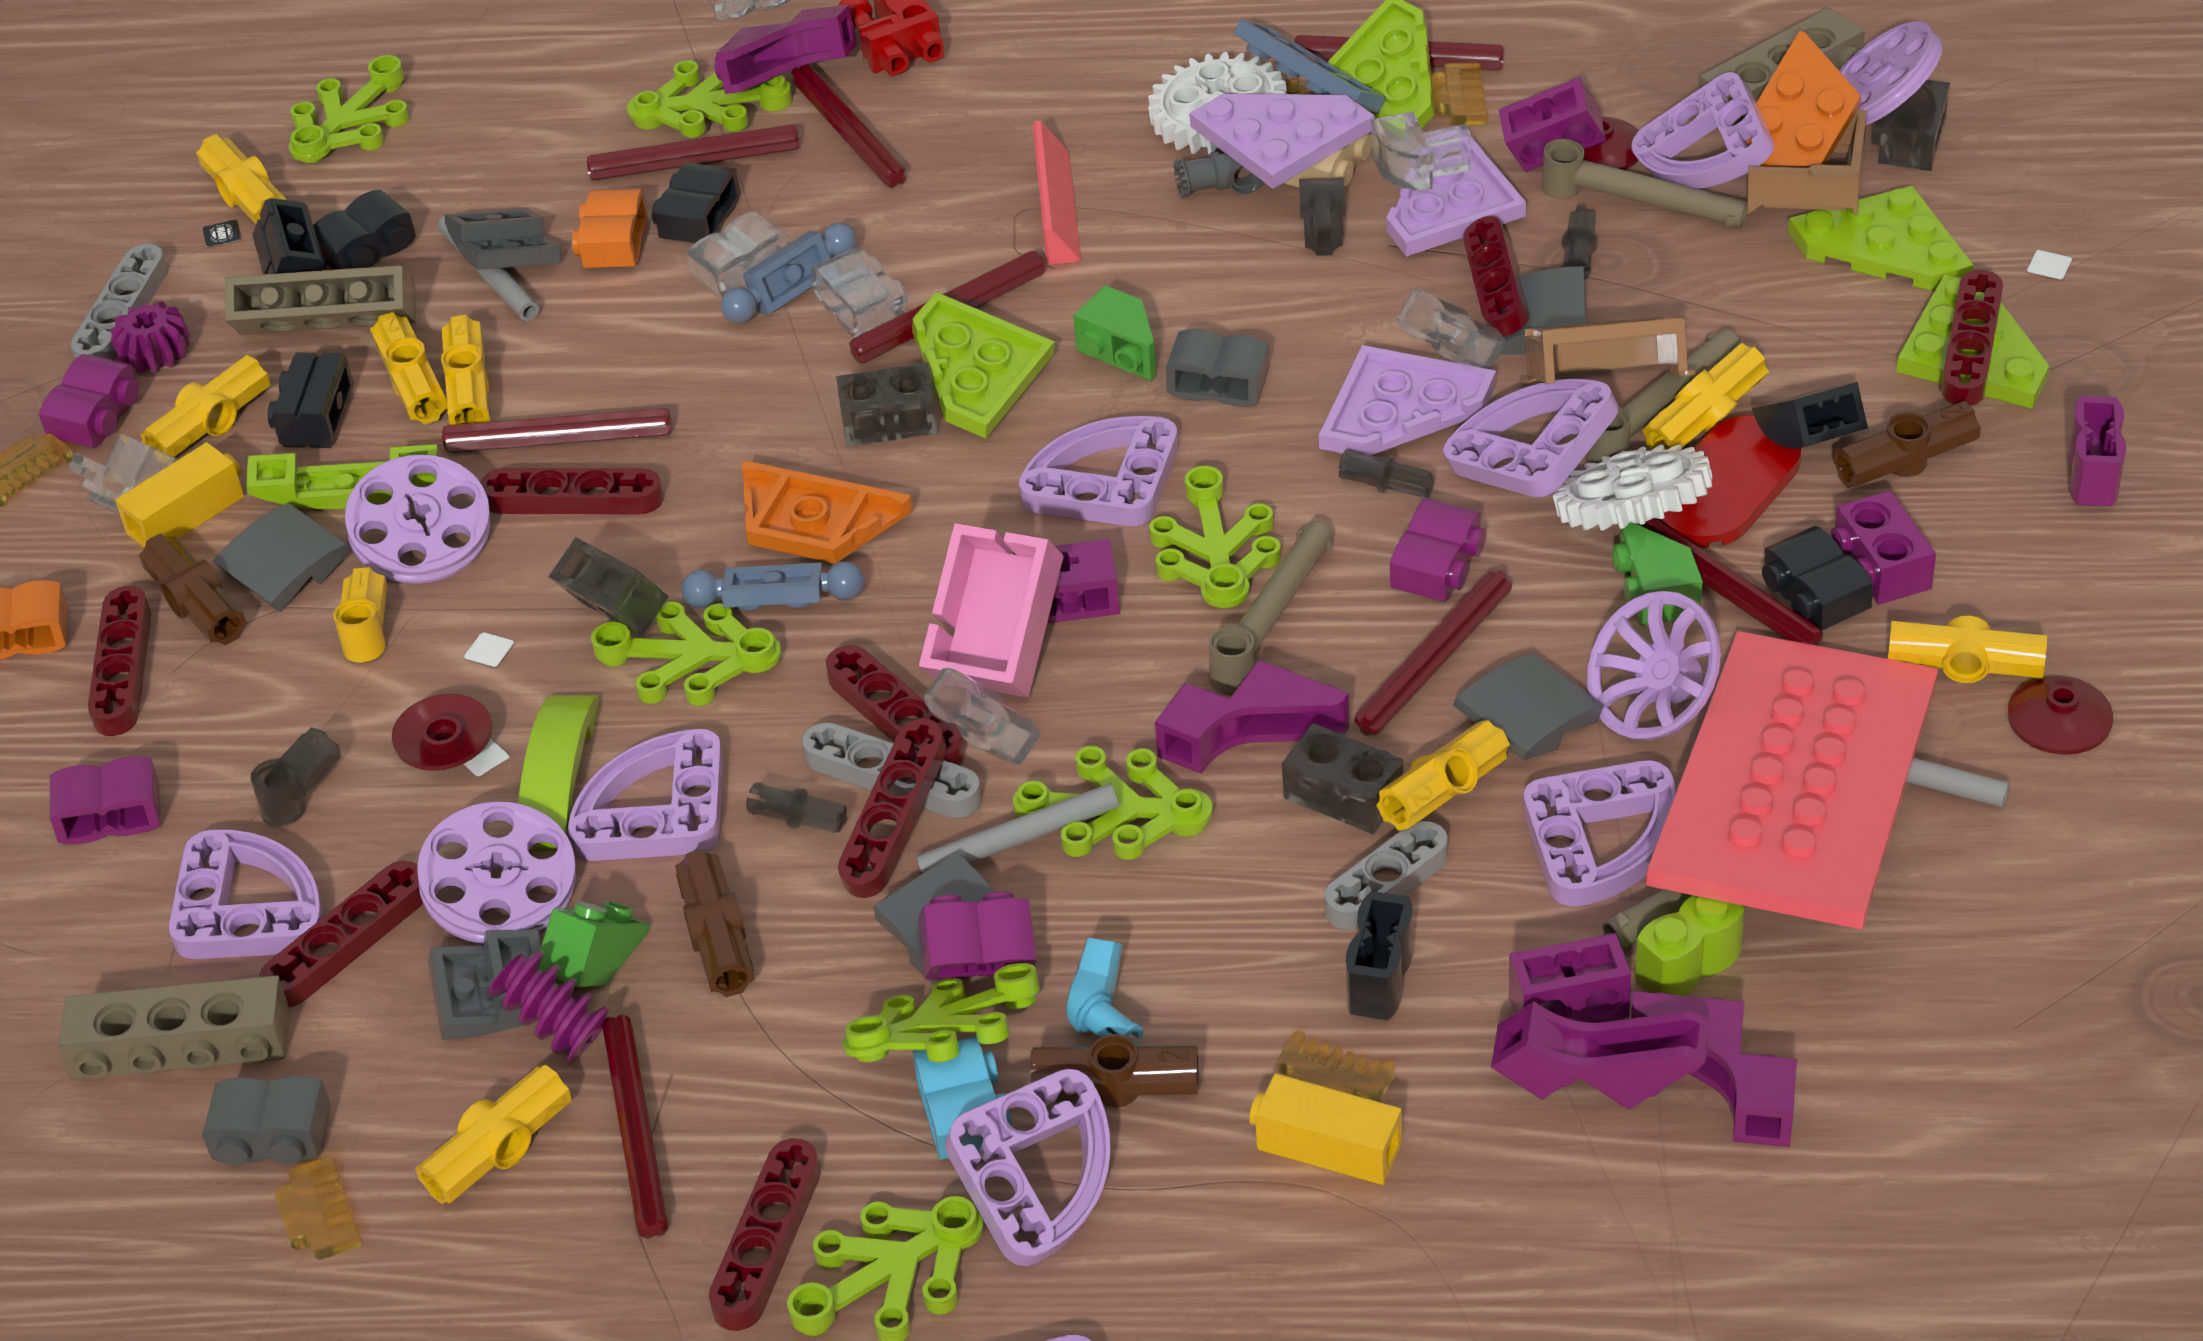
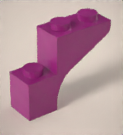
M849 5L806 9L801 10L788 23L741 28L716 52L714 61L715 73L718 80L723 83L725 94L744 91L802 65L823 60L846 58L857 46Z
M1260 660L1230 699L1222 697L1213 691L1184 683L1155 721L1157 756L1202 774L1217 756L1237 745L1253 742L1338 740L1350 728L1349 693L1332 685L1320 683L1293 673L1288 669L1279 668Z
M1633 991L1631 1019L1693 1011L1709 1020L1706 1045L1708 1053L1705 1063L1696 1072L1689 1075L1711 1086L1725 1099L1733 1117L1734 1142L1790 1147L1797 1059L1782 1058L1769 1054L1751 1055L1740 1053L1744 1001L1724 1000L1716 997L1701 998L1669 995L1663 992Z
M1533 1001L1498 1024L1491 1068L1541 1100L1558 1089L1571 1085L1577 1078H1580L1629 1110L1647 1098L1658 1095L1667 1086L1687 1074L1696 1072L1704 1065L1708 1053L1706 1045L1709 1020L1699 1013L1684 1011L1601 1023H1587L1559 1016Z

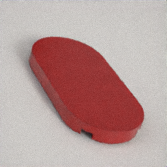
M1741 415L1726 419L1714 426L1694 448L1695 452L1703 451L1704 456L1708 457L1713 478L1711 480L1712 487L1706 488V495L1697 496L1695 504H1681L1682 511H1667L1664 513L1665 518L1658 520L1698 548H1708L1710 542L1721 540L1722 545L1732 543L1748 531L1797 474L1800 467L1802 448H1785L1771 441L1758 426L1754 415Z

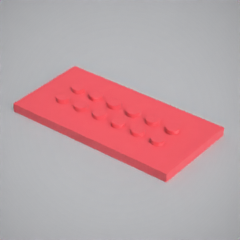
M1737 631L1647 868L1646 886L1863 930L1936 688L1939 668Z

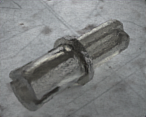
M1581 204L1576 206V211L1570 213L1568 231L1562 237V247L1565 251L1562 267L1584 266L1585 280L1591 274V257L1597 249L1598 239L1594 233L1596 213L1593 209H1586V206Z
M1351 449L1344 451L1338 468L1342 469L1338 472L1339 478L1375 486L1378 492L1382 493L1390 489L1428 498L1432 493L1435 483V476L1428 470L1396 463L1393 456L1387 455L1385 458H1380Z
M756 782L750 788L749 793L759 795L760 798L767 801L764 802L752 798H747L746 801L747 811L750 814L785 821L786 825L790 828H799L803 825L838 833L848 820L846 816L847 807L843 803L810 796L803 788L789 791Z

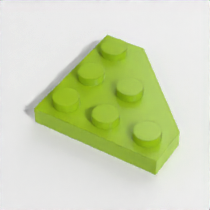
M1385 0L1333 55L1328 63L1386 97L1379 113L1371 112L1375 116V128L1407 145L1435 115L1427 21L1423 10L1404 0Z
M1913 186L1898 188L1893 191L1859 199L1858 214H1853V208H1847L1846 211L1815 210L1788 218V234L1804 256L1813 261L1825 263L1827 257L1851 263L1850 270L1883 279H1886L1889 273L1913 279L1912 286L1930 291L1937 288L1944 274L1962 278L1963 275L1973 271L1974 268L1973 263Z
M1944 274L1897 358L1896 372L1942 384L1957 296L1962 278ZM1976 292L1975 300L1984 301L1985 293ZM2001 302L1985 396L2033 409L2048 380L2050 366ZM1978 319L1964 321L1971 325L1986 324V322ZM1963 349L1958 351L1959 353L1967 356H1977L1981 354L1980 352L1972 349ZM1961 374L1960 383L1969 384L1970 375Z
M937 292L932 295L913 318L912 332L945 421L985 439L1054 355L1055 341Z

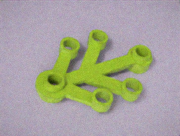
M383 55L373 59L368 64L371 80L342 106L340 101L343 99L344 94L340 81L334 78L320 81L316 85V91L320 103L324 104L327 118L320 126L315 125L318 121V116L313 103L303 101L294 104L290 109L293 124L297 129L292 132L290 136L291 141L288 146L292 158L305 163H315L322 160L331 149L354 144H359L361 149L367 151L380 148L384 144L382 129L378 124L372 122L384 120L386 125L391 127H399L406 124L410 119L407 104L402 100H391L384 105L364 108L381 92L390 93L401 87L404 73L400 59L393 55ZM362 125L355 130L339 132L344 128Z
M683 60L676 63L673 67L675 77L656 92L643 91L638 93L628 102L627 112L629 118L639 128L654 129L666 124L681 131L683 136L694 138L701 136L706 131L704 117L723 125L727 131L737 132L745 129L748 126L746 108L734 103L759 100V105L764 110L772 112L781 111L791 105L792 93L790 83L780 74L744 91L725 94L724 90H719L723 87V83L718 80L714 72L686 95L676 96L686 87L694 86L700 81L698 64L692 60ZM732 104V105H728V106H726V107L720 106V105ZM689 110V111H686V112H684V113H682V114L679 113V112H677V111Z
M1197 466L1189 470L1185 475V493L1187 499L1199 510L1204 537L1178 525L1177 521L1169 516L1154 518L1149 524L1150 541L1154 546L1168 548L1176 545L1209 561L1210 569L1184 559L1183 553L1179 550L1165 549L1156 555V573L1160 579L1165 581H1175L1183 578L1201 587L1202 598L1211 606L1218 608L1235 607L1243 603L1249 596L1250 585L1248 580L1260 568H1271L1281 561L1280 542L1272 536H1261L1255 539L1251 545L1252 550L1236 565L1230 564L1229 560L1253 535H1264L1273 529V510L1270 506L1262 503L1248 506L1244 512V517L1224 535L1218 509V502L1224 493L1222 473L1212 466Z
M674 601L661 604L656 609L655 615L661 632L666 634L676 633L682 640L631 638L627 626L620 622L601 624L591 634L594 655L606 666H620L629 657L674 659L655 671H647L637 677L635 685L638 698L646 704L661 702L667 696L666 686L709 661H723L705 673L690 675L684 681V690L688 703L694 706L707 705L714 700L716 687L744 671L750 673L767 671L779 662L782 654L779 641L770 631L764 628L746 629L733 617L731 608H723L722 603L710 605L704 610L705 629L713 636L725 635L730 642L713 641L685 614L683 605Z
M1086 746L1081 748L1075 755L1078 776L1085 780H1091L1098 788L1111 783L1119 803V808L1100 814V817L1088 824L1084 822H1071L1065 825L1061 830L1062 849L1069 856L1081 857L1088 854L1092 850L1093 845L1113 834V849L1116 856L1124 860L1136 859L1143 854L1146 847L1170 832L1185 837L1201 833L1212 818V801L1208 795L1200 790L1192 788L1179 789L1157 769L1156 755L1151 750L1143 748L1133 750L1127 755V776L1133 782L1144 783L1158 798L1140 797L1107 767L1106 754L1101 748ZM1088 762H1097V763H1095V764H1090V765H1089V764H1086V763H1088ZM1143 764H1144V765H1147V766H1145V767H1136V766H1138V765H1143ZM1027 781L1019 786L1013 796L1015 819L1080 794L1051 792L1042 782ZM1137 818H1153L1140 828L1129 824ZM1074 838H1083L1082 840H1079V841H1072V840H1071V839H1074ZM1130 840H1131V841H1135V842L1130 843V844H1125V843H1123V842H1125V841H1130Z
M1016 963L1004 966L997 970L993 976L996 988L967 998L961 979L947 978L940 980L932 985L931 994L917 1010L912 996L900 995L889 998L882 1004L883 1010L878 1015L860 1017L846 1025V1036L842 1040L844 1053L848 1056L856 1057L860 1062H874L886 1057L889 1050H926L929 1061L945 1062L956 1058L960 1054L956 1032H976L977 1041L981 1044L1002 1042L1010 1035L1007 1018L1004 1013L970 1014L1003 1002L1010 1009H1021L1034 1004L1037 1000L1036 994L1040 991L1036 967L1029 963Z
M950 1196L940 1200L933 1207L932 1211L893 1208L881 1201L869 1203L860 1213L862 1231L867 1238L844 1236L839 1231L826 1230L814 1238L812 1246L816 1263L824 1269L839 1268L847 1260L872 1263L829 1289L822 1284L814 1282L802 1284L790 1293L787 1300L788 1312L793 1327L805 1335L817 1336L827 1331L835 1320V1312L889 1280L883 1307L874 1316L876 1334L881 1341H904L911 1331L907 1308L919 1261L937 1251L933 1276L928 1278L922 1287L926 1309L937 1315L953 1311L958 1304L955 1277L961 1252L973 1246L981 1238L984 1231L983 1218L976 1206L970 1200L961 1196ZM876 1218L886 1219L883 1223L880 1224L870 1223L873 1219ZM895 1230L919 1233L906 1242L885 1240ZM827 1247H838V1250L832 1253L823 1252ZM938 1291L949 1293L943 1298L932 1297ZM812 1312H819L816 1315L806 1316ZM892 1320H897L901 1322L898 1326L893 1328H888L884 1326L887 1322Z

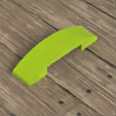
M437 444L390 447V460L409 455L438 456ZM295 453L248 456L247 493L262 500L282 505L290 503L292 506L300 508L346 509L347 501L356 484L368 472L385 462L297 467ZM426 472L419 473L411 479V483L417 487H428L436 481L434 475ZM376 490L369 494L367 500L372 504L380 505L391 500L393 495L386 490Z
M549 695L538 711L526 750L518 804L529 806L546 814L562 828L568 839H570L568 831L569 819L574 806L572 796L585 738H592L599 706L598 695ZM540 842L533 845L529 850H557V848L548 842Z

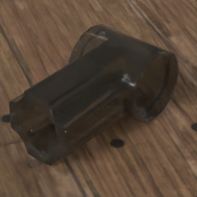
M1344 177L1299 179L1300 218L1304 219L1305 248L1313 250L1316 256L1332 255L1334 250L1343 246L1344 231L1342 217H1345Z
M311 727L280 758L264 761L253 769L250 780L260 816L265 823L272 826H286L300 819L306 809L304 797L341 758L339 745L332 741L325 731Z

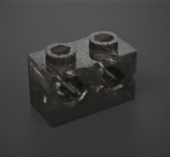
M1926 80L1904 103L1882 117L1884 119L1876 121L1872 144L1880 146L1878 164L1932 171L1947 116L1949 82Z
M928 363L836 376L846 447L939 434Z
M577 537L574 538L548 576L581 604L614 622L626 625L630 631L641 637L669 598L666 593L637 569Z
M1313 723L1282 762L1283 798L1374 835L1384 821L1376 806L1380 799L1379 791L1403 775V759L1392 755L1386 750L1374 748L1351 739L1343 733L1331 731Z

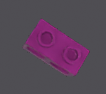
M1580 77L1499 110L1505 144L1524 172L1543 166L1544 148L1552 140L1571 139L1578 142L1583 149L1606 141L1600 108Z
M1891 490L1837 506L1835 527L1831 529L1830 536L1838 544L1843 554L1855 559L1867 572L1873 582L1872 598L1877 605L1932 589L1936 552Z
M1616 933L1509 954V998L1514 1013L1534 1001L1559 1016L1580 1022L1598 1023L1629 1017L1631 972Z

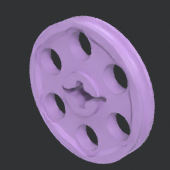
M1913 21L1886 31L1861 48L1839 70L1861 95V105L1858 109L1867 110V125L1886 116L1910 98L1923 85L1937 66L1942 55L1943 44L1927 23Z
M433 455L403 456L375 467L356 484L349 496L345 510L348 539L353 552L361 563L366 567H370L374 572L385 575L386 579L409 584L439 581L466 568L483 550L489 536L491 524L486 492L474 474L452 460ZM419 473H431L436 477V481L428 487H417L411 483V479ZM376 490H386L393 495L391 500L382 505H375L367 500L369 494ZM458 494H468L475 499L471 506L463 509L452 507L449 504L452 497ZM409 502L415 514H419L422 519L426 518L427 536L421 523L418 524L415 519H411ZM370 529H381L387 533L386 538L376 544H368L361 539V536ZM453 533H463L470 538L469 542L460 548H452L444 543L445 538ZM417 550L426 555L425 560L415 566H408L400 562L401 556L408 551Z
M512 802L480 803L451 814L441 821L428 835L421 848L417 865L420 896L433 920L449 933L461 939L480 944L484 943L485 931L538 929V932L541 933L547 929L553 908H567L573 896L576 881L573 848L562 828L546 814L529 806ZM494 821H505L513 827V830L508 835L500 838L491 837L484 831L485 827ZM450 842L460 843L467 849L466 853L457 859L443 858L439 855L438 851L444 844ZM540 842H548L557 848L555 855L547 859H537L528 851L533 845ZM493 867H503L501 878H491ZM543 885L551 887L556 892L555 897L546 903L533 902L527 896L532 888ZM446 886H457L465 892L463 898L455 903H444L436 897L437 892ZM495 907L502 908L510 914L508 920L501 925H488L481 919V915L486 910Z

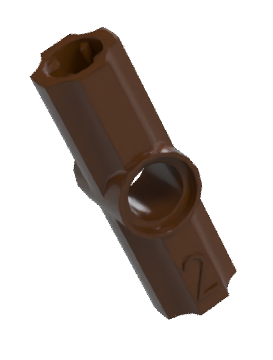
M1966 401L1955 403L1924 416L1913 412L1898 413L1890 417L1885 431L1834 450L1833 463L1838 471L1839 479L1847 488L1859 486L1890 473L1903 477L1915 476L1924 471L1928 458L1979 439L1981 426L1976 419L1975 410Z
M160 533L148 539L144 550L139 554L142 567L159 584L167 603L176 616L180 619L188 617L211 643L219 642L225 646L238 639L240 631L247 624L244 613L232 598L226 594L218 575L209 562L205 559L197 562L174 536L166 537Z
M704 849L686 853L685 858L675 865L681 896L685 902L683 910L694 952L699 951L711 992L722 993L725 997L743 993L745 987L753 982L755 978L752 961L744 942L746 934L735 893L730 894L718 854H709Z
M1111 1034L1097 1039L1090 1047H1033L1031 1050V1083L1061 1070H1078L1087 1075L1093 1082L1103 1105L1108 1107L1126 1106L1134 1102L1139 1095H1195L1199 1092L1198 1046H1136L1131 1039L1124 1035ZM1062 1088V1090H1061V1092L1059 1093L1058 1096H1079V1095H1078L1077 1093L1069 1094V1095H1068V1094L1064 1091V1089Z

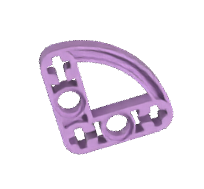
M1727 72L1716 77L1645 125L1634 136L1631 144L1637 159L1654 178L1697 189L1723 184L1748 173L1749 166H1760L1770 157L1774 149V141L1751 90L1740 76L1734 72ZM1729 95H1731V97L1733 98V100H1731V101L1728 102V98H1727V97H1728ZM1698 114L1693 121L1685 125L1692 116ZM1747 114L1742 121L1732 126L1739 117ZM1717 127L1728 149L1721 154L1701 160H1671L1672 157ZM1752 137V144L1748 146L1746 140Z
M1562 379L1555 380V383L1535 384L1512 392L1478 411L1450 436L1444 445L1443 453L1453 472L1458 476L1531 497L1548 496L1562 486L1615 419L1618 413V404L1609 386L1600 381ZM1559 411L1532 445L1497 436L1524 420L1541 414ZM1571 434H1578L1572 441L1557 445L1562 438ZM1510 457L1513 458V460L1504 467L1497 469L1494 468V466L1503 459Z
M1125 416L1092 422L1059 436L1042 448L1024 469L1019 479L1022 506L1026 510L1037 514L1122 526L1145 524L1151 520L1156 511L1178 453L1177 427L1171 420L1163 417ZM1156 439H1158L1156 450L1150 449V444H1154ZM1129 446L1117 477L1063 470L1072 463L1091 454L1112 448ZM1142 467H1151L1156 470V472L1149 475H1137L1134 473L1136 469ZM1082 493H1095L1098 495V497L1089 501H1080L1075 498ZM1134 493H1138L1140 499H1136L1132 504Z
M707 729L673 732L637 744L605 764L582 789L570 815L568 831L573 852L576 856L586 861L677 856L686 855V853L704 849L708 851L712 849L719 840L724 760L719 737ZM703 751V766H695L694 758H696L697 752ZM674 765L671 804L607 809L610 803L622 791L639 779ZM705 785L710 787V790L702 796L691 797L684 794L692 786ZM692 816H700L701 824H699L696 831H692ZM642 826L657 828L656 832L649 837L636 838L631 836L635 829ZM617 830H620L621 837H617ZM592 833H596L594 838H590Z
M1652 760L1637 761L1544 777L1534 780L1526 786L1523 798L1524 819L1549 893L1555 901L1569 907L1592 904L1627 890L1647 875V868L1676 794L1672 774L1665 765ZM1645 784H1649L1652 789H1647ZM1621 787H1625L1624 794H1621ZM1592 789H1602L1610 793L1611 796L1603 801H1594L1585 797L1584 794ZM1543 801H1548L1551 807H1555L1554 816L1547 818V809ZM1653 812L1645 832L1631 848L1612 861L1596 867L1582 824ZM1555 835H1563L1572 839L1574 843L1564 848H1557L1549 845L1546 840ZM1572 865V872L1577 883H1572L1569 877H1565V867Z
M220 829L199 832L187 841L183 850L169 922V934L174 948L180 956L186 959L277 955L325 916L323 904L310 870L294 852L284 845L258 834ZM209 854V865L211 869L205 868L203 863L204 860L208 859ZM235 863L255 866L277 876L289 886L298 901L228 905ZM201 888L215 889L214 893L206 899H190V896ZM252 923L259 925V928L249 936L239 937L233 935L244 924Z
M1065 1069L963 1113L954 1120L946 1136L945 1149L1002 1254L1010 1262L1027 1267L1047 1259L1060 1250L1077 1234L1088 1219L1106 1181L1110 1162V1132L1103 1103L1093 1082L1087 1075L1078 1070ZM1062 1088L1068 1095L1077 1093L1080 1096L1075 1107L1070 1101H1063L1054 1105L1048 1116L1046 1106L1056 1101ZM1014 1107L1027 1109L1034 1116L1035 1127L1028 1131L1014 1129L1007 1121L1006 1111ZM1078 1124L1082 1141V1170L1079 1184L1074 1197L1067 1207L1051 1221L1013 1153ZM965 1131L972 1138L981 1135L984 1139L979 1148L980 1154L973 1144L962 1145L961 1140ZM982 1157L986 1165L979 1171H975ZM994 1176L1007 1179L1013 1186L1014 1197L1007 1201H997L991 1198L986 1193L984 1187L985 1180ZM1020 1206H1023V1209L1021 1210L1016 1220V1218L1013 1215V1212L1016 1211ZM1009 1216L1006 1220L1002 1219V1217ZM1019 1224L1025 1233L1035 1231L1038 1235L1033 1245L1034 1248L1027 1241L1018 1243L1015 1240L1020 1229Z

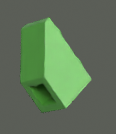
M1104 285L1073 315L1076 350L1152 381L1157 376L1154 339L1143 301Z
M1629 522L1625 528L1620 529V543L1613 544L1612 555L1616 572L1624 573L1625 575L1624 594L1626 603L1647 593L1668 591L1680 593L1695 600L1701 606L1703 581L1690 547L1632 522ZM1664 604L1662 609L1663 623L1676 621L1685 609ZM1648 608L1638 612L1642 626L1649 625L1647 620Z
M578 901L575 904V908H553L541 946V950L545 955L539 969L545 971L551 966L558 964L561 969L557 979L566 982L574 978L577 981V987L606 985L648 934L650 924L632 917L634 909L613 901H603L602 907Z

